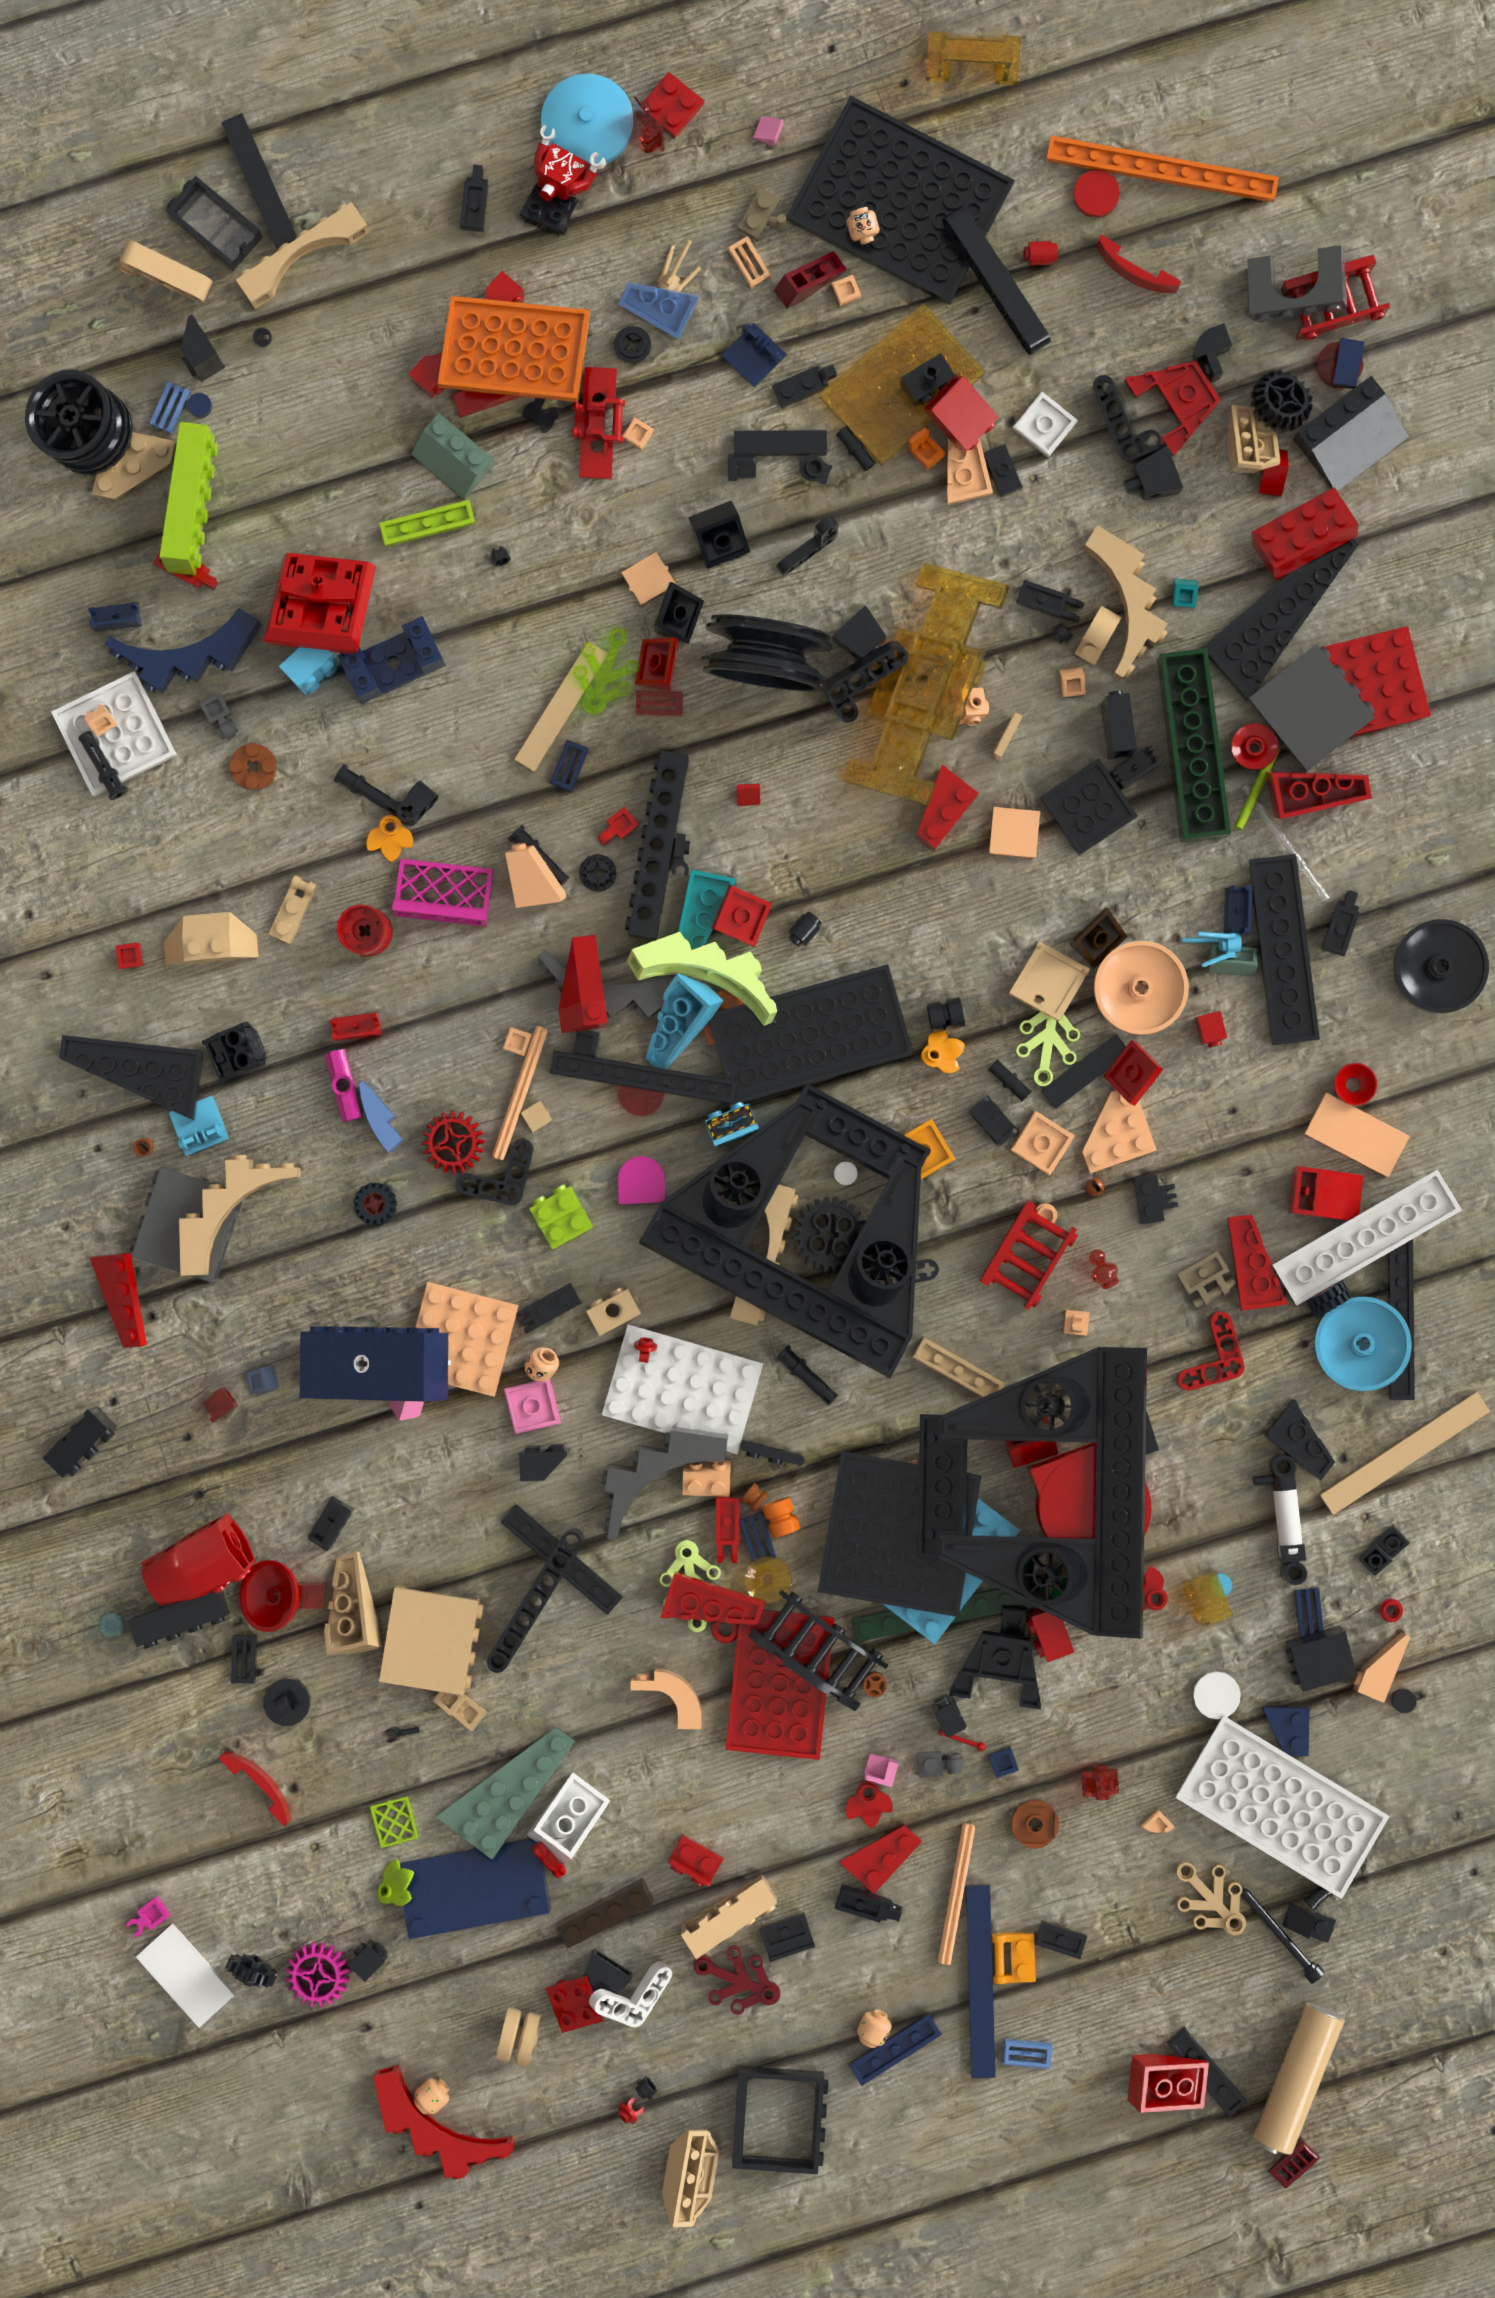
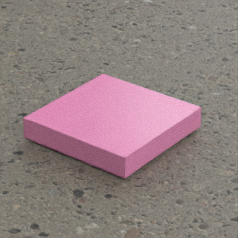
M551 1379L546 1382L533 1381L504 1389L515 1435L561 1423Z

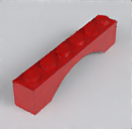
M501 271L487 286L486 299L523 303L524 292L515 281ZM442 352L424 356L409 373L411 381L431 399L435 395H440L445 389L438 386Z

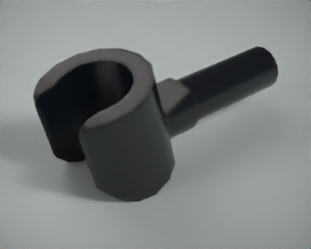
M392 1726L385 1731H393L395 1733V1738L386 1740L389 1743L395 1742L401 1736L420 1733L419 1727L399 1729L396 1726Z

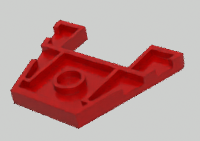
M1197 361L1167 367L1155 372H1146L1134 377L1129 376L1124 380L1134 398L1139 397L1156 386L1181 425L1163 436L1165 447L1168 446L1172 457L1177 454L1221 400Z

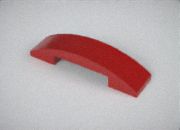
M1103 235L1100 236L1096 247L1107 264L1120 276L1137 286L1161 293L1177 292L1182 281L1161 270L1158 277L1153 276L1119 256L1118 254L1121 249L1119 244Z
M225 1751L219 1757L220 1761L234 1775L242 1769L274 1802L268 1810L285 1827L291 1820L290 1810L284 1795L274 1780L249 1759Z

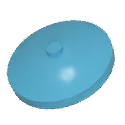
M596 74L574 75L558 83L548 94L542 107L541 127L546 125L544 136L547 137L552 134V129L555 131V137L549 141V146L551 143L560 146L590 163V167L592 165L590 156L597 152L599 155L595 160V164L600 163L603 157L606 160V164L621 155L630 142L634 127L632 106L625 92L612 80Z
M1350 1298L1342 1305L1326 1313L1317 1328L1315 1349L1322 1369L1334 1382L1353 1391L1368 1392L1388 1386L1405 1370L1411 1355V1335L1404 1318L1390 1304L1376 1298Z

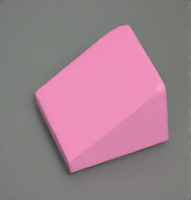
M761 116L753 139L775 147L783 127V120Z

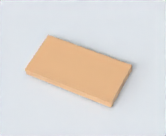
M1327 1092L1324 1094L1304 1132V1135L1386 1178H1389L1410 1137L1352 1105L1344 1103Z

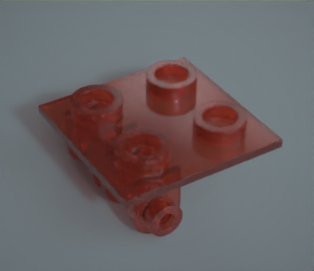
M635 96V116L643 125L640 130L642 150L645 153H652L657 148H660L662 152L665 151L663 126L657 119L655 121L649 115L651 113L646 103L644 101L640 102Z

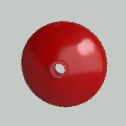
M265 1560L251 1567L252 1571L247 1573V1576L242 1580L239 1602L244 1618L253 1628L262 1632H275L285 1627L293 1618L298 1606L299 1589L294 1574L285 1564L275 1560Z

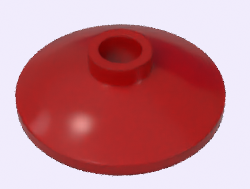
M1257 723L1248 724L1240 728L1234 735L1231 744L1234 759L1242 767L1251 770H1259L1269 766L1275 760L1279 749L1275 733L1269 727ZM1256 745L1258 751L1252 752L1250 746Z

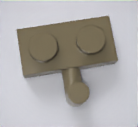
M760 187L741 220L738 231L756 241H759L767 224L779 231H784L786 228V216L784 214H779L777 218L772 216L780 203V198Z

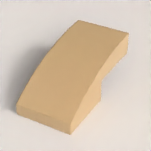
M439 1692L433 1700L447 1714L454 1716L470 1731L476 1728L487 1713L466 1694L458 1695Z

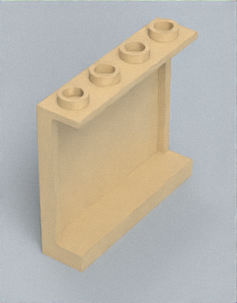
M400 1585L394 1587L379 1682L464 1695L466 1689L470 1690L472 1675L468 1674L469 1667L474 1666L476 1652H472L473 1643H478L480 1629L476 1628L477 1619H482L484 1605H480L481 1599L477 1598L475 1600L407 1589L406 1586Z

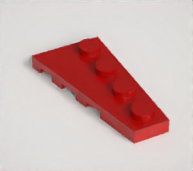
M131 1252L89 1257L122 1347L131 1348L147 1345Z

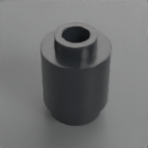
M809 911L805 915L802 914L788 931L791 935L789 937L790 941L798 947L801 945L807 946L820 930L819 927L822 922Z

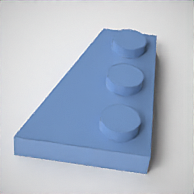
M629 282L618 305L679 339L700 296Z

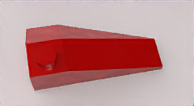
M596 934L572 938L558 1008L561 1034L608 1027Z

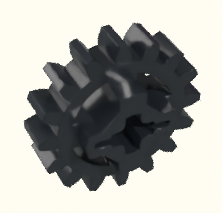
M231 1954L225 1967L228 1972L232 1973L235 1979L249 1987H261V1985L266 1988L268 1986L273 1987L278 1976L276 1970L272 1969L268 1962L254 1954H243V1956Z

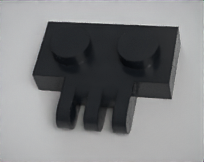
M1158 1175L1133 1178L1140 1225L1165 1221L1163 1209L1178 1207V1202L1168 1204V1199L1177 1198V1194H1167L1166 1191L1175 1189V1184L1159 1186Z

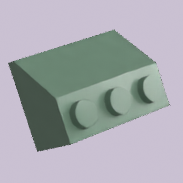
M440 413L423 430L411 453L416 460L464 500L494 466L490 455Z

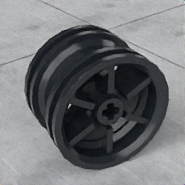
M62 370L49 375L34 388L25 409L26 429L32 442L42 452L54 458L58 463L74 473L96 475L105 472L122 459L130 445L133 424L127 406L117 395L106 389L99 381L85 372ZM98 408H101L100 416L96 414ZM73 442L77 443L76 448H71Z

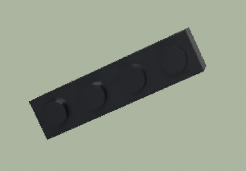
M222 1590L217 1594L210 1592L196 1599L176 1602L133 1617L127 1621L136 1647L144 1645V1648L147 1649L158 1645L157 1640L166 1637L167 1641L180 1637V1632L189 1630V1633L201 1630L203 1629L202 1624L211 1621L212 1625L225 1621L224 1616L230 1614V1610Z

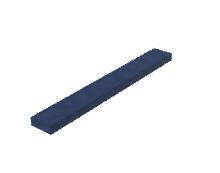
M990 1884L966 1885L971 2077L996 2078Z

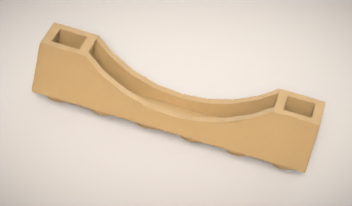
M353 203L343 204L330 217L321 218L316 223V226L309 231L304 230L296 237L297 239L291 243L281 245L273 255L263 257L257 266L241 272L236 281L256 310L275 296L283 275L303 255L325 246L352 245L369 234L370 231Z
M778 1185L765 1209L770 1239L766 1259L778 1265L780 1263L775 1262L777 1254L783 1253L786 1242L782 1240L784 1230L789 1232L792 1218L788 1217L790 1208L795 1209L799 1196L794 1194L796 1189ZM736 1296L730 1318L757 1326L758 1321L763 1322L766 1312Z

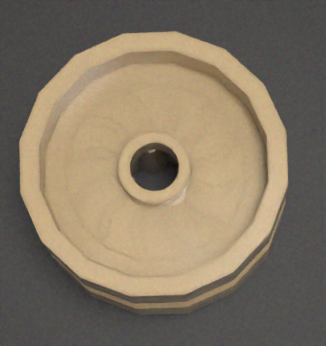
M508 2007L496 2055L497 2061L508 2063L511 2060L513 2049H518L515 2059L516 2065L529 2067L531 2055L535 2052L538 2040L540 2014L529 2012L525 2017L524 2025L519 2026L521 2011Z

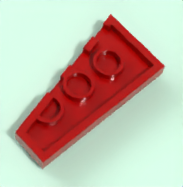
M1252 1214L1228 1217L1240 1311L1288 1305Z
M675 1572L660 1618L696 1619L707 1622L724 1621L735 1624L758 1625L765 1600Z

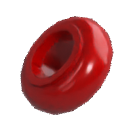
M714 1621L711 1624L712 1636L720 1643H730L737 1639L739 1624L730 1623L733 1631L729 1635H722L719 1632L718 1627L724 1621Z

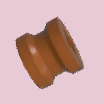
M754 1482L741 1497L740 1501L750 1505V1509L755 1512L769 1494L766 1491L762 1492L758 1484Z
M869 1672L862 1682L865 1693L871 1697H879L886 1691V1680L880 1672Z

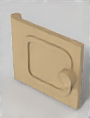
M1039 941L1009 995L1059 1022L1091 969Z

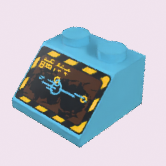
M739 1102L729 1106L731 1111L722 1114L721 1110L708 1115L709 1119L705 1123L715 1148L759 1130L749 1103L744 1105L743 1102Z

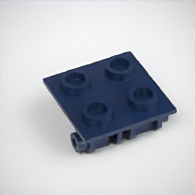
M753 323L751 326L748 324L742 330L744 333L721 356L755 388L787 354Z

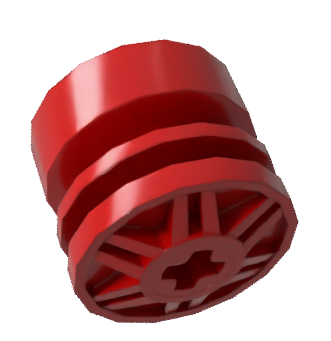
M358 904L351 906L341 914L337 921L336 932L340 943L344 948L358 955L368 957L379 955L388 948L392 941L393 928L391 921L385 913L369 905ZM365 927L370 928V936L365 935V931H363Z

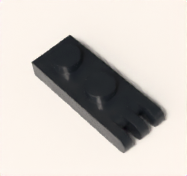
M569 1283L518 1311L516 1316L521 1317L526 1313L527 1318L521 1320L520 1324L524 1325L531 1322L532 1326L524 1329L527 1334L582 1304L572 1284Z
M748 1440L743 1442L742 1450L746 1451V1456L759 1459L760 1455L769 1457L768 1462L782 1465L783 1461L796 1465H803L805 1463L804 1456L801 1454Z

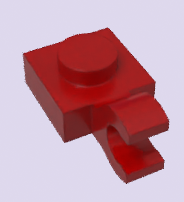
M623 807L606 821L609 828L598 836V840L603 846L609 843L616 835L622 840L638 828L639 824L629 811Z

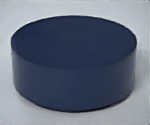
M196 393L189 398L188 409L193 416L204 418L211 413L212 402L207 395Z

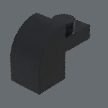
M1225 323L1203 332L1193 350V361H1197V363L1203 361L1202 370L1205 376L1209 377L1210 382L1219 380L1223 374L1217 356L1229 352L1232 347Z

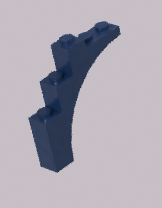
M238 608L229 621L214 634L198 643L183 648L163 651L147 650L126 645L110 636L105 645L110 649L108 652L110 655L118 660H121L122 657L129 661V667L139 673L141 672L139 678L144 681L142 686L153 693L158 690L163 694L176 673L188 682L192 679L198 683L212 659V664L222 671L225 668L233 671L262 624L258 619Z

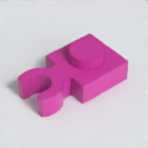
M157 1895L138 1909L137 1913L140 1917L131 1918L126 1923V1926L129 1927L131 1924H137L139 1929L133 1936L138 1937L144 1931L146 1925L151 1931L166 1920L171 1913Z

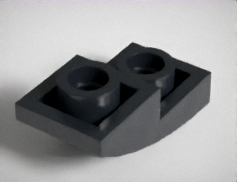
M1393 1524L1358 1559L1376 1576L1392 1562V1558L1410 1544V1541Z

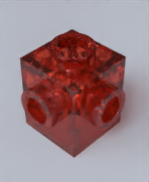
M1100 1764L1094 1765L1092 1770L1081 1772L1083 1796L1095 1797V1800H1109L1111 1795L1119 1793L1117 1769H1108L1107 1765Z

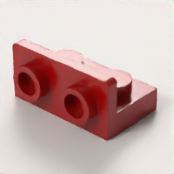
M682 1834L669 1857L668 1863L674 1872L680 1875L685 1873L691 1876V1881L698 1886L703 1887L706 1885L709 1887L724 1858Z

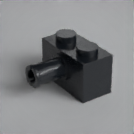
M942 353L902 376L900 385L914 407L920 404L925 406L955 374Z

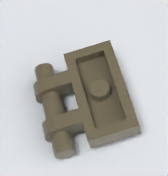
M1218 1251L1211 1253L1176 1274L1187 1294L1197 1291L1199 1297L1192 1300L1196 1309L1202 1305L1206 1306L1212 1303V1299L1221 1294L1229 1293V1289L1237 1285L1233 1277L1224 1281L1222 1275L1229 1272V1269ZM1215 1280L1217 1286L1206 1292L1203 1286Z

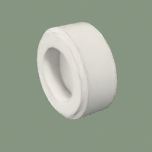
M841 1162L834 1170V1177L841 1185L852 1184L858 1175L857 1168L850 1162Z

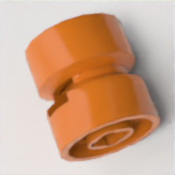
M785 1497L762 1506L765 1519L771 1522L768 1527L772 1538L781 1537L801 1529L797 1516L792 1515L794 1507L790 1497Z

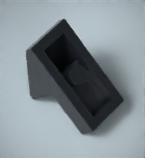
M1289 1903L1282 1926L1308 1939L1313 1937L1328 1943L1336 1920Z

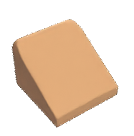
M1082 667L1059 670L1063 698L1086 695L1085 673Z

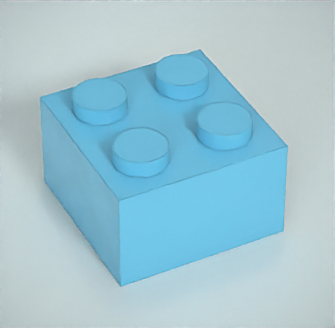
M299 647L279 667L304 695H307L308 693L312 694L319 688L321 680L325 677H331L336 672V666L339 663L329 650Z

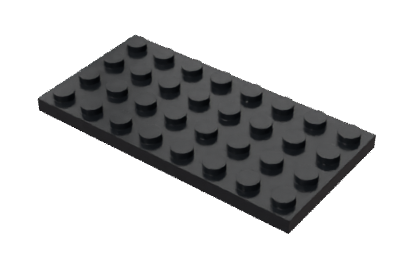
M888 964L769 997L775 1002L777 1013L772 1023L765 1026L745 1004L718 1011L709 1021L725 1079L738 1081L735 1104L913 1055Z

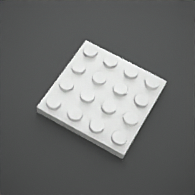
M136 671L51 712L92 796H96L107 789L103 783L99 782V773L78 739L81 734L87 731L92 732L110 766L117 769L119 772L118 777L122 783L178 756ZM100 704L106 707L117 725L97 737L86 723L84 717L87 716V711L92 713L98 709L97 705Z

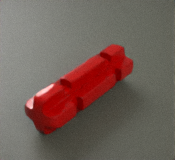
M537 1842L536 1845L532 1846L533 1854L540 1858V1861L552 1872L555 1878L559 1879L566 1874L563 1864L558 1862V1859L549 1849H546L542 1842Z

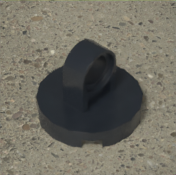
M282 1678L274 1682L266 1690L263 1698V1708L267 1717L273 1723L281 1726H293L301 1722L308 1714L311 1695L308 1688L301 1681Z

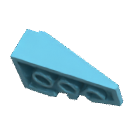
M676 974L664 992L663 1007L658 1013L656 1031L652 1033L645 1059L656 1068L668 1069L710 1021L724 1001L708 985L682 974Z

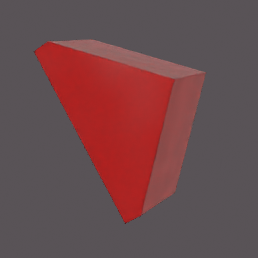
M1279 449L1280 464L1261 471L1258 494L1282 497L1289 469L1288 450Z

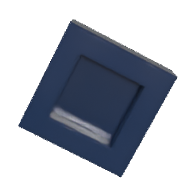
M1011 1747L988 1754L996 1778L1019 1771Z

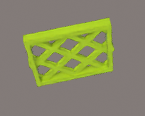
M408 1796L370 1806L381 1848L419 1838ZM398 1801L404 1802L401 1809L393 1806V1803ZM406 1804H407V1808H408L409 1814H407V1813H405V1812L403 1811V1809H404V1807L406 1806ZM380 1806H388L384 1814L376 1810ZM390 1808L398 1812L395 1819L387 1816ZM376 1814L382 1816L379 1824L377 1821ZM401 1814L408 1818L405 1825L397 1822ZM384 1819L392 1822L389 1830L381 1826ZM410 1821L412 1823L413 1830L407 1827ZM394 1825L402 1828L399 1836L391 1832ZM380 1829L386 1832V1835L383 1839L381 1836ZM405 1830L413 1834L411 1837L401 1838ZM389 1835L396 1838L394 1842H385Z

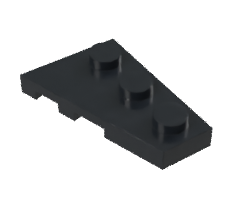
M1292 1399L1264 1436L1316 1479L1321 1481L1335 1461L1321 1439L1314 1432L1307 1417L1303 1415L1296 1400Z

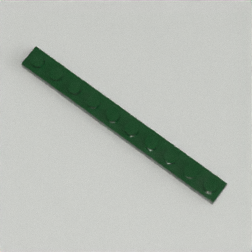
M1062 1578L1060 1582L1064 1589L1066 1588L1068 1578ZM1046 1586L1040 1587L1039 1589L1046 1594ZM1052 1587V1596H1060L1061 1592L1056 1587ZM1001 1589L972 1594L960 1610L959 1617H955L951 1623L1002 1613L1003 1605L1026 1608L1035 1606ZM891 1610L852 1618L857 1642L916 1630Z

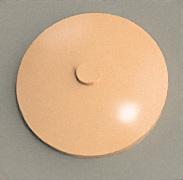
M1150 941L1128 942L1111 951L1099 965L1094 979V997L1100 1013L1112 1026L1129 1034L1148 1035L1165 1029L1180 1016L1188 998V977L1183 964L1172 951Z

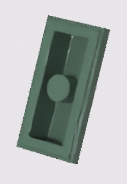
M1218 944L1210 945L1209 960L1226 954L1224 951L1221 952L1219 950ZM1242 947L1240 952L1235 953V958H1228L1209 965L1208 971L1210 973L1253 977L1258 967L1257 948Z

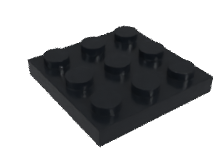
M1099 758L1040 797L1078 856L1138 817Z

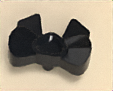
M535 398V402L529 403L524 408L523 417L532 419L533 422L539 425L542 433H547L552 429L555 423L554 419L559 417L558 410L554 408L545 414L541 408L546 399Z

